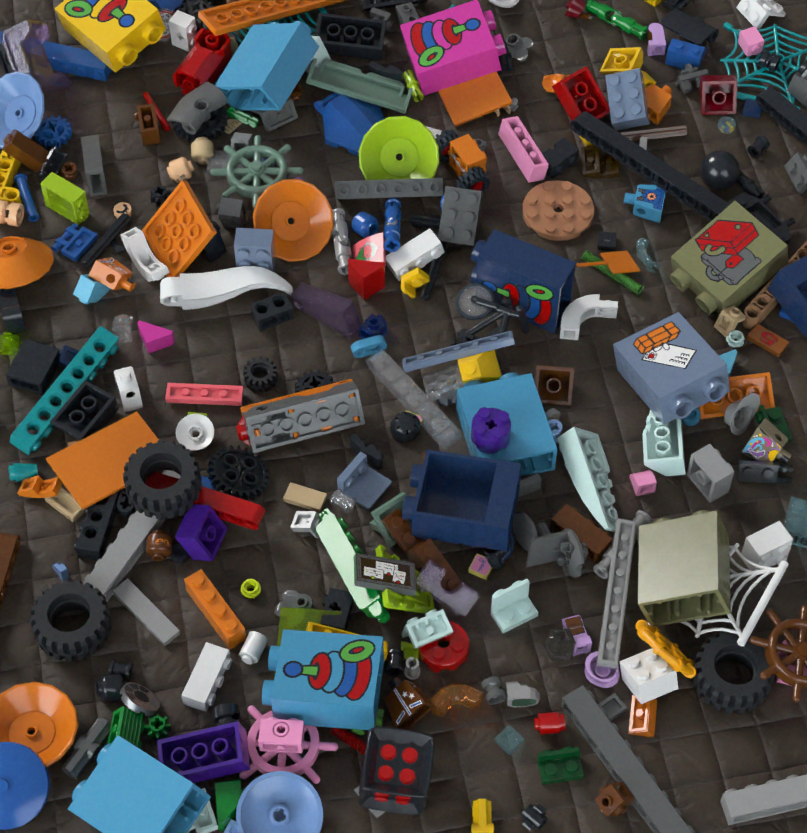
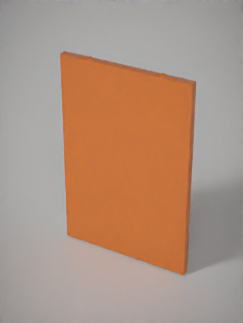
M497 71L438 91L455 127L513 104Z
M135 412L47 457L46 461L73 496V499L84 510L125 488L123 473L125 472L124 466L126 462H129L128 458L131 454H136V450L142 446L144 448L150 442L152 444L157 443L159 439L138 412Z

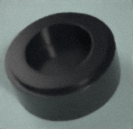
M180 543L172 546L170 557L173 562L182 564L189 560L190 555Z

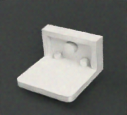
M741 0L736 7L757 29L762 27L769 16L784 17L786 15L783 7L774 0Z

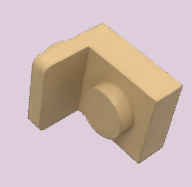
M735 306L728 307L721 311L714 327L724 337H727L731 331L735 330L739 322L745 320L746 316Z

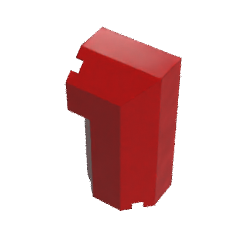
M202 28L194 37V47L173 74L174 85L176 87L180 86L182 88L181 92L184 95H187L205 82L213 84L232 58L231 41L228 33L215 36L210 29L205 30V28Z

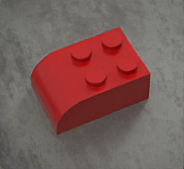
M587 66L552 86L571 121L583 111L588 112L597 119L610 113L609 104Z

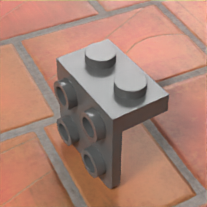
M797 152L784 167L797 192L803 193L807 189V153Z

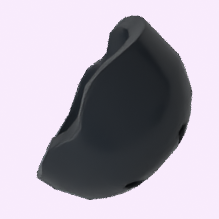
M400 412L391 420L390 433L399 442H410L417 438L421 432L420 420L413 413Z

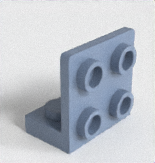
M362 452L354 458L337 478L338 491L367 510L373 507L392 484L391 480L368 467L367 455Z

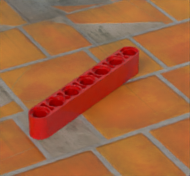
M155 472L146 480L145 484L154 489H165L173 486L179 479ZM203 486L201 492H199L198 500L196 502L193 501L196 505H210L221 520L252 530L258 529L266 512L259 504Z

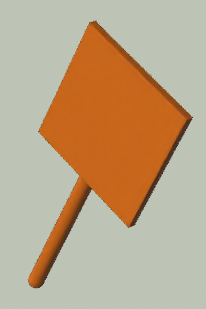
M628 251L600 253L604 261L576 264L577 267L607 265L612 274L640 272L639 267Z

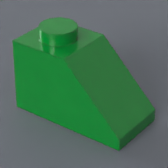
M241 780L215 783L219 832L224 831L230 820L236 818L238 801L246 788H242Z

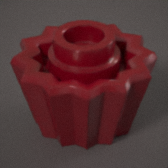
M568 0L565 6L567 8L565 16L578 18L585 6V2L583 0Z

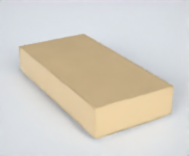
M290 482L283 497V502L320 513L326 501L327 493Z
M62 487L57 496L45 498L48 504L73 523L85 512V509L82 510L76 500L73 499V496Z

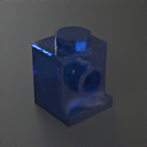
M371 314L363 324L358 326L359 337L362 339L377 335L383 336L387 332V322L382 315L375 316Z

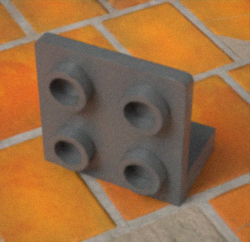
M291 98L287 99L281 110H250L261 116L267 132L298 118Z

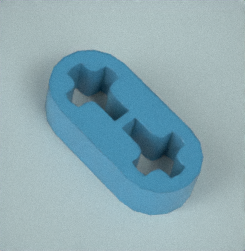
M382 335L358 340L350 348L354 357L361 358L384 351L387 348V344Z

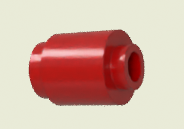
M558 712L538 713V718H534L535 731L539 730L540 735L565 731L564 714H559Z

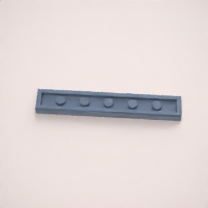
M508 331L403 358L404 373L514 345L513 332Z

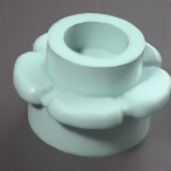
M738 330L731 331L726 337L729 346L733 348L741 347L744 344V335Z

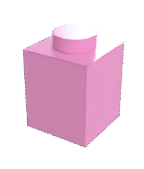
M754 26L740 31L738 43L748 57L762 52L764 39Z

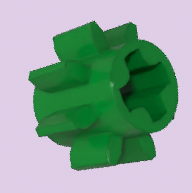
M159 714L153 718L149 717V725L144 726L145 731L149 732V739L155 738L160 740L164 737L168 738L167 731L172 730L171 724H167L168 717L162 718Z

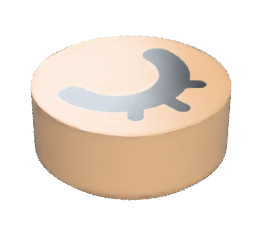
M120 202L114 206V216L117 219L122 213H127L131 217L132 209L128 203Z

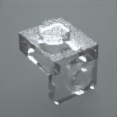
M118 315L114 317L112 332L119 338L118 342H132L133 316Z

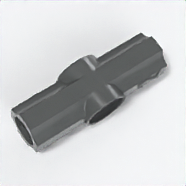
M98 718L88 733L82 735L77 740L73 753L61 768L67 776L72 779H78L90 761L93 762L97 759L102 750V745L110 735L111 724L104 718Z

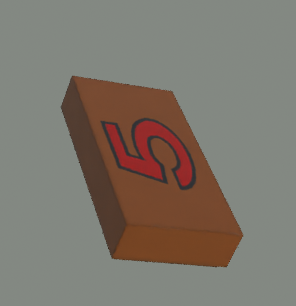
M758 323L747 335V340L778 358L789 345V341Z

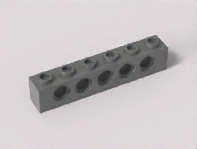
M443 178L335 181L336 199L443 196Z

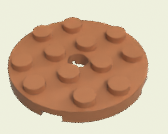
M546 181L535 186L527 193L523 201L522 215L527 227L537 232L538 236L553 241H565L580 236V233L584 230H588L593 221L594 205L591 197L581 187L569 181ZM557 207H559V209H561L562 212H555L554 209H557Z

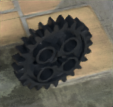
M222 106L218 110L212 111L210 119L203 122L195 134L186 132L182 127V123L171 121L173 131H176L177 136L181 135V139L187 138V142H190L191 139L195 141L199 137H206L209 140L212 137L216 140V134L221 136V131H225V126H228L226 108Z
M230 445L229 449L224 446L222 451L217 450L216 454L212 455L207 469V473H209L208 479L213 480L211 486H218L216 491L222 490L225 494L240 499L243 498L247 501L249 497L255 500L256 496L260 497L262 492H265L270 482L269 477L271 474L268 473L269 467H264L266 461H260L261 455L255 457L253 452H248L247 447L241 450L240 445H238L237 449Z

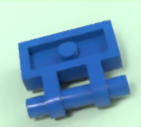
M73 223L71 227L68 226L65 229V233L61 238L58 237L54 241L55 244L51 249L54 252L61 249L63 256L77 262L98 239V235L83 226L78 231L79 226Z

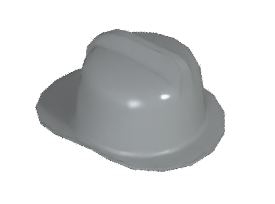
M756 393L748 394L741 401L738 400L727 407L724 423L730 426V430L734 435H741L748 428L750 421L759 408V395Z

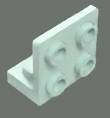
M528 579L518 580L506 589H499L492 596L491 616L502 633L538 617V611L528 597L530 585Z
M436 609L431 610L421 619L414 617L408 620L401 633L402 637L409 636L414 648L417 649L452 634L453 629L443 609L440 611Z

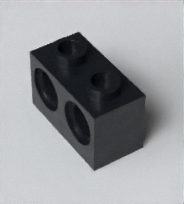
M285 292L274 294L271 297L250 304L251 316L259 331L294 319L293 307Z

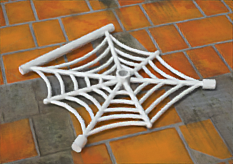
M736 543L734 546L729 545V549H731L729 551L730 561L740 570L744 571L743 573H737L730 569V572L733 573L730 574V579L735 578L730 582V589L741 577L749 576L736 589L730 601L731 611L733 602L744 585L755 576L763 574L749 587L743 596L736 621L732 614L729 613L727 614L729 619L719 618L703 621V618L695 619L698 623L696 629L686 621L681 623L689 626L695 632L696 638H699L701 634L712 631L738 634L737 644L744 646L789 565L788 562L782 560L776 568L757 565L740 553L737 549L739 543ZM736 552L742 560L763 570L750 571L737 564L731 556ZM775 572L744 630L741 631L740 615L747 596L763 578ZM713 622H730L735 630L721 627L701 631V627L703 624Z

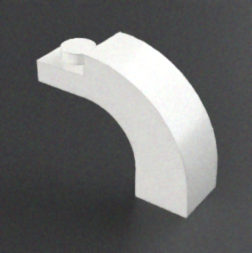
M134 227L120 235L131 260L148 282L160 280L169 273L167 266L161 263L152 253L143 231Z
M600 294L586 295L574 300L568 305L562 315L560 339L578 340L580 325L586 319L592 317L616 318L618 301L599 300Z

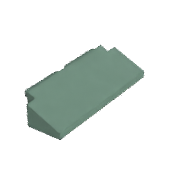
M313 59L306 80L307 84L404 114L406 113L413 88H409L408 95L403 94L405 86L400 81L374 73H367L366 75L358 68L332 60L323 61L321 68L316 67L317 59Z

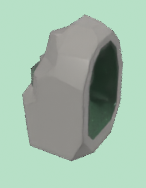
M518 681L506 682L507 706L514 708L528 707L539 703L540 693L535 688L528 687Z

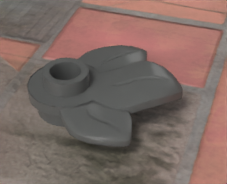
M510 34L506 38L508 50L511 52L512 58L521 62L525 61L528 58L527 49L534 46L533 41L528 37L521 38L517 34Z
M287 590L282 593L284 601L277 604L274 614L279 617H287L288 628L291 629L297 627L305 620L306 613L312 609L313 600L307 594H299L296 590Z

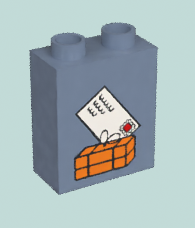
M679 312L613 344L617 371L663 425L676 418L682 419L687 417L692 410L708 402L719 401L730 391L727 364Z

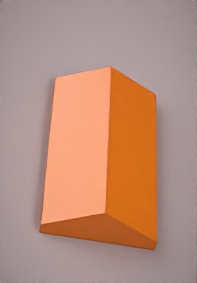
M770 372L728 377L730 391L719 401L708 402L697 409L701 414L700 419L723 417L731 403L738 400L741 401L751 393L759 395L760 405H764L765 409L774 408L775 403Z

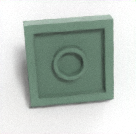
M404 492L371 512L374 520L369 522L372 530L381 533L388 547H392L397 542L381 520L397 508L403 512L404 500L407 495ZM407 520L409 524L412 526V521Z

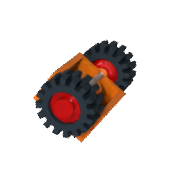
M447 129L446 132L442 131L440 135L437 134L435 140L439 146V162L449 161V165L460 179L456 181V187L480 190L485 193V189H488L490 187L489 184H491L490 178L486 174L487 156L484 151L479 149L476 140L472 139L469 134L459 137L456 131L452 129L450 131Z

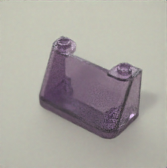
M27 19L6 29L1 36L13 72L19 71L31 75L40 84L43 93L71 87L66 74L53 73L43 43L51 37L48 22Z

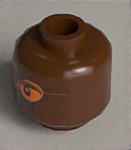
M163 530L153 531L147 537L146 554L152 557L154 561H163L164 558H168L172 553V537Z

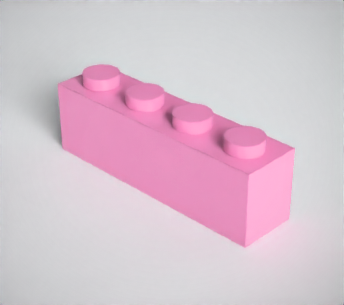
M519 117L502 119L498 135L528 183L544 180L549 164Z

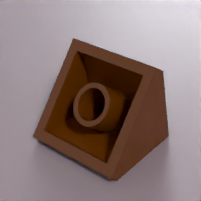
M536 365L535 385L541 403L571 406L574 368Z

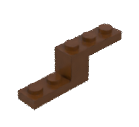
M399 508L393 510L381 520L410 562L415 563V569L425 567L447 599H451L465 587L431 538L421 540L412 536V526L407 520L402 519V512Z

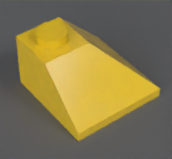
M495 350L457 359L464 384L473 380L486 383L499 380L502 377Z

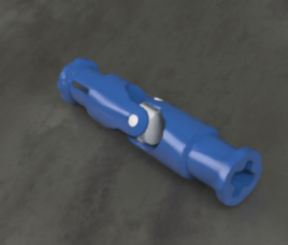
M389 198L385 203L384 239L386 241L384 242V248L389 252H396L400 248L401 202L396 198Z

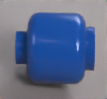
M360 212L352 220V230L356 234L367 238L377 233L378 221L374 216L366 212Z

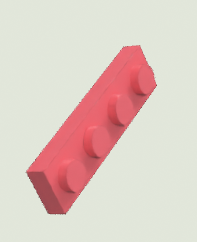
M167 383L165 399L166 403L242 406L244 388L243 386Z

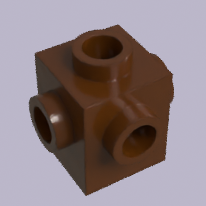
M616 782L604 786L599 791L600 795L595 801L599 805L600 811L607 817L614 815L618 817L627 811L626 807L635 798L623 782Z

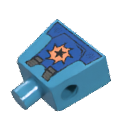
M639 184L636 194L625 193L624 203L634 205L633 215L660 223L666 192L656 185Z

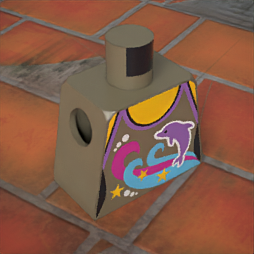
M766 418L758 426L742 450L743 454L761 462H773L777 458L786 464L792 454L783 449L788 438Z

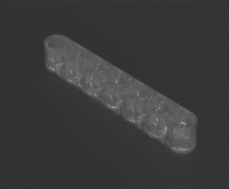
M384 350L366 359L369 370L407 411L421 416V426L443 449L449 448L462 439L459 429Z

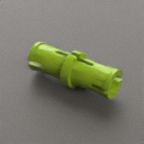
M407 70L409 76L404 71L407 90L409 91V88H413V100L419 102L417 96H419L420 101L423 100L424 95L421 92L420 83L415 79L413 71Z

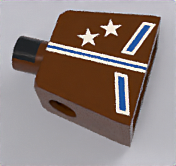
M398 677L389 682L388 685L392 692L385 697V702L396 728L409 730L435 707V704L415 683L407 680L401 682Z

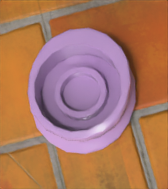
M598 651L591 653L585 661L584 672L586 678L595 686L601 688L613 687L617 684L620 677L619 665L617 669L597 666Z

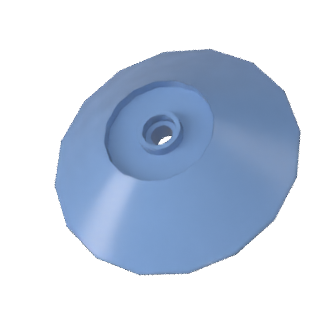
M19 71L5 74L0 78V148L3 149L5 144L3 142L7 134H11L14 129L31 139L40 127L44 115V95L40 84L31 75Z

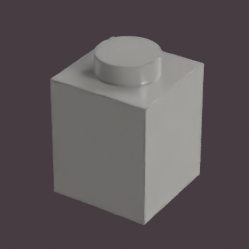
M235 132L231 138V147L236 151L252 146V134Z

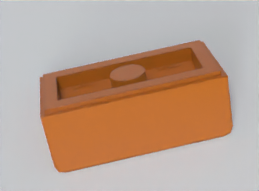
M632 695L629 722L630 735L654 737L657 710L656 698L641 704Z

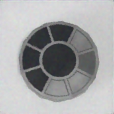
M126 683L120 690L123 703L135 713L140 714V712H143L145 716H152L160 707L157 697L149 689L138 683Z

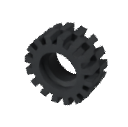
M259 356L258 360H256V357L252 358L253 362L248 360L247 365L245 364L243 369L244 382L247 388L250 387L251 391L256 389L257 393L262 390L264 393L266 388L270 391L272 389L271 386H276L278 372L277 366L272 359L269 361L268 357H265L263 360L262 356ZM258 371H265L268 373V375L263 378H256L253 376L254 373Z

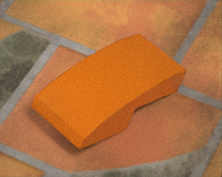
M39 475L26 478L22 481L17 493L19 496L30 498L54 497L58 495L62 481L59 477L43 481Z

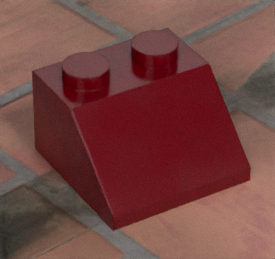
M700 76L701 115L736 114V76Z

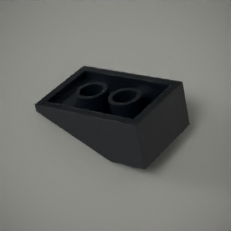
M85 380L53 417L50 424L74 438L82 440L107 424L119 410L116 397Z

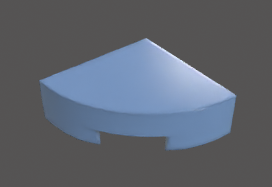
M57 562L52 565V568L62 581L69 579L68 570L64 564Z

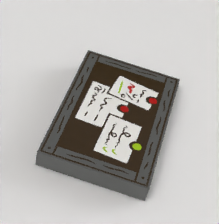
M355 553L354 586L381 591L387 588L399 594L415 596V563Z

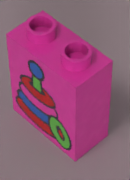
M473 0L400 25L406 49L424 96L501 70L498 56L506 54L501 34L491 35L490 31L497 29L492 11L482 12L478 0Z

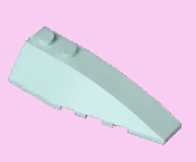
M650 409L646 420V427L643 430L645 466L664 476L686 475L682 419L676 418L663 425Z
M573 427L557 438L559 449L565 461V467L581 499L595 519L605 530L615 532L618 514L617 510L613 508L615 497L610 492V488L613 485L612 480L608 479L607 475L610 472V468L599 435Z

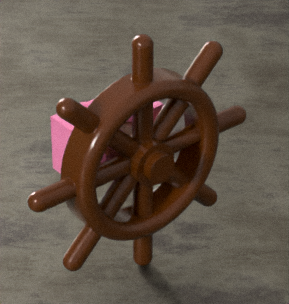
M807 605L801 606L799 618L788 619L783 622L773 609H767L766 615L775 625V628L770 632L767 639L756 636L749 638L751 644L765 647V656L770 667L760 673V678L766 680L775 674L777 682L793 686L792 699L794 702H799L801 700L802 688H807ZM790 631H798V640L793 637ZM780 634L785 639L783 643L777 642Z

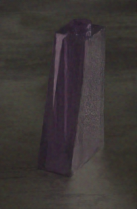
M303 282L291 293L296 308L350 339L362 327L353 300Z

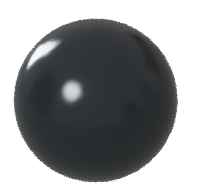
M718 150L704 157L700 164L699 172L701 180L707 187L713 190H726L737 181L740 167L737 159L731 153Z

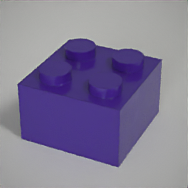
M194 504L192 508L187 510L175 538L193 560L213 561L228 528L210 505Z

